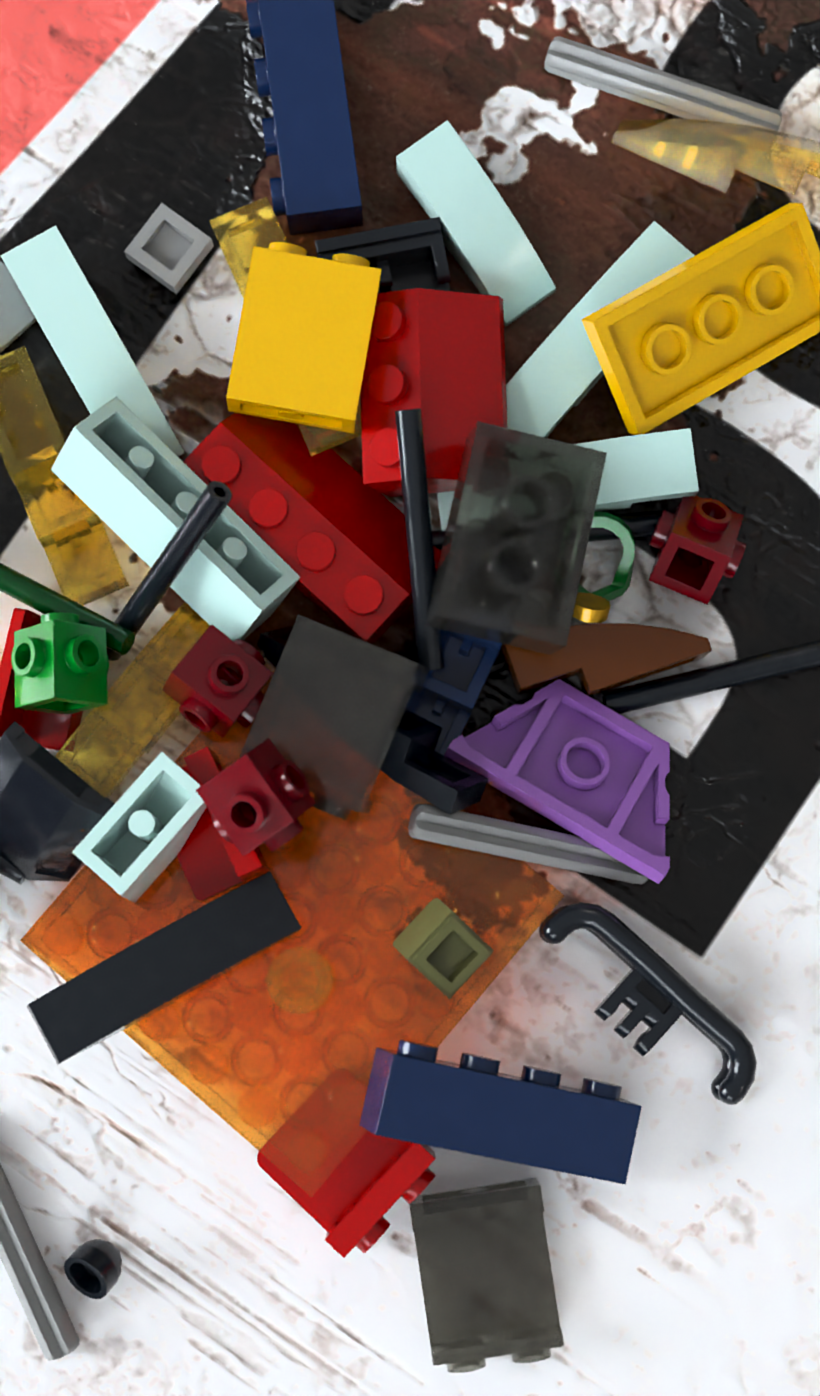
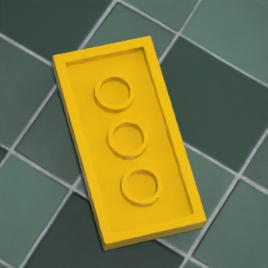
M788 203L582 319L629 434L640 435L649 432L820 332V250L803 203Z

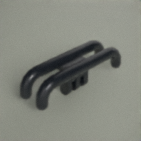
M580 902L559 907L542 921L539 926V935L543 941L558 944L564 941L573 931L585 929L596 936L631 968L599 1004L594 1013L605 1021L616 1012L621 1003L630 1010L613 1030L624 1039L642 1020L649 1028L637 1038L633 1046L641 1056L646 1055L682 1015L708 1038L722 1054V1069L711 1083L713 1096L727 1105L738 1104L746 1096L755 1080L757 1065L753 1045L746 1035L616 915L600 905Z

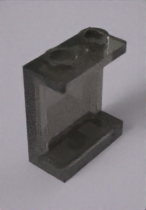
M298 614L239 758L270 738L284 759L296 764L305 775L309 784V792L315 794L313 799L316 803L313 807L345 820L348 819L351 810L369 814L374 801L368 798L412 691L420 694L429 669L419 663Z
M537 1177L419 1195L409 1204L426 1311L432 1364L434 1366L446 1364L447 1371L450 1373L471 1372L486 1367L485 1358L510 1354L512 1355V1361L515 1363H530L551 1357L550 1348L564 1346L543 1217L544 1206L541 1186Z

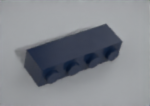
M246 0L251 38L263 37L266 58L254 59L259 97L271 96L273 117L262 118L266 156L279 155L281 177L269 178L274 216L287 215L290 235L363 226L362 203L334 0Z
M402 1039L399 1040L397 1051L376 1047L359 1124L374 1135L626 1184L642 1106L620 1098L621 1086L588 1078L583 1079L582 1089L560 1085L562 1074L523 1065L521 1077L500 1073L498 1071L501 1061L462 1052L460 1064L436 1059L439 1048Z

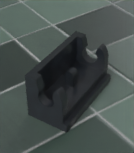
M439 217L315 241L318 258L332 260L334 254H352L370 261V267L382 269L378 293L412 288L450 291L449 282H451Z

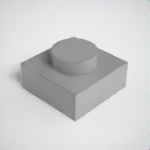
M161 203L124 252L129 261L177 295L214 245L212 238Z

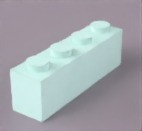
M117 397L73 427L51 468L150 567L153 566L207 487ZM227 505L170 587L209 625L212 624L234 641L235 639L244 640L266 621L300 579V576Z

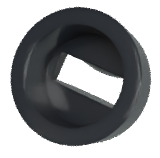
M101 1239L87 1241L79 1246L65 1261V1274L79 1292L93 1299H101L112 1289L121 1275V1254L119 1249L109 1241Z

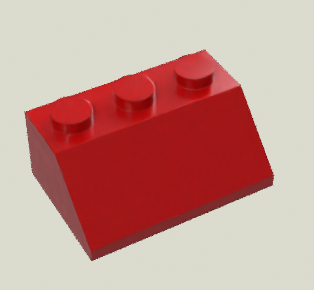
M424 288L378 293L361 387L364 485L389 497L403 496L395 411L421 408L429 493L509 485L503 299L500 296Z

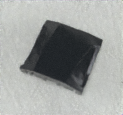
M14 721L0 738V856L19 870L27 880L69 882L85 864L72 851L115 803L109 798H104L24 732L25 729Z

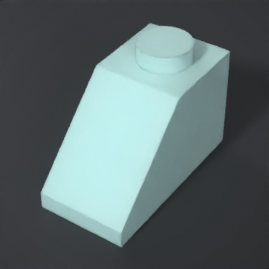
M161 752L72 853L120 896L136 903L179 854L206 809L207 805L196 792V789L201 787V785L166 754Z

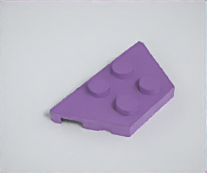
M560 679L535 692L531 700L520 705L514 704L494 716L491 723L466 737L460 735L453 739L447 748L445 757L488 778L487 783L657 884L663 880L669 871L670 856H665V824L670 819V795L665 787V778L670 772V743Z

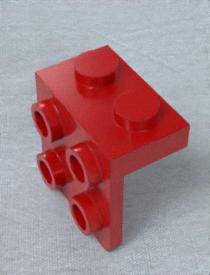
M338 1068L324 1080L260 1149L257 1155V1162L283 1190L327 1231L324 1240L344 1259L355 1246L364 1254L378 1241L391 1225L383 1215L400 1197L408 1204H411L425 1190L436 1176L428 1168L436 1157L435 1151L428 1145L374 1135L361 1127L359 1124L368 1087L350 1070Z

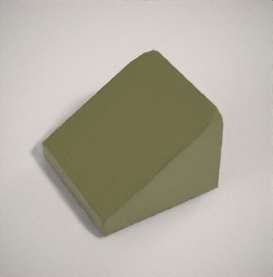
M438 898L431 900L393 942V946L449 999L494 952L490 946Z

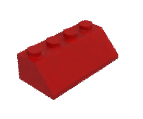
M234 413L221 421L183 461L206 485L212 481H218L230 489L232 499L228 506L300 576L295 586L366 651L371 648L412 603L404 514L379 491L364 485L363 477L306 425ZM434 547L437 576L449 564L452 558L445 551Z

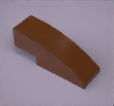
M593 623L543 629L503 641L501 650L517 695L547 686L558 679L564 680L577 675L583 693L592 697L702 659L712 651V648L706 637L670 628L630 623Z

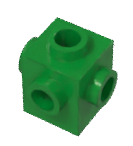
M57 612L40 616V624L14 631L11 663L15 680V708L69 715L108 704L107 674L109 658L107 655L106 628L80 624V616L77 614Z

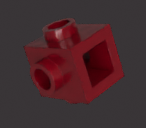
M698 496L682 497L675 513L663 510L649 541V545L659 549L649 581L708 605L722 576L732 579L746 549V543L738 541L737 537L744 515L730 510L718 500Z
M211 624L171 672L162 691L181 705L179 711L190 724L206 733L213 730L224 738L236 722L247 729L269 702L270 698L261 691L273 675V672L264 666L265 660L263 656L253 646L240 639L232 641Z
M270 738L260 743L196 789V792L212 812V820L219 834L226 841L235 844L243 857L264 842L270 851L273 852L305 829L297 818L316 803L309 793V784L303 772L292 761L284 759Z

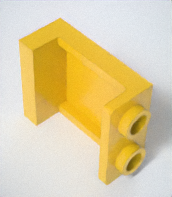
M272 242L269 244V248L253 246L226 395L228 411L354 434L382 269L370 267V261L352 254H334L332 260L307 256L306 249L286 242Z

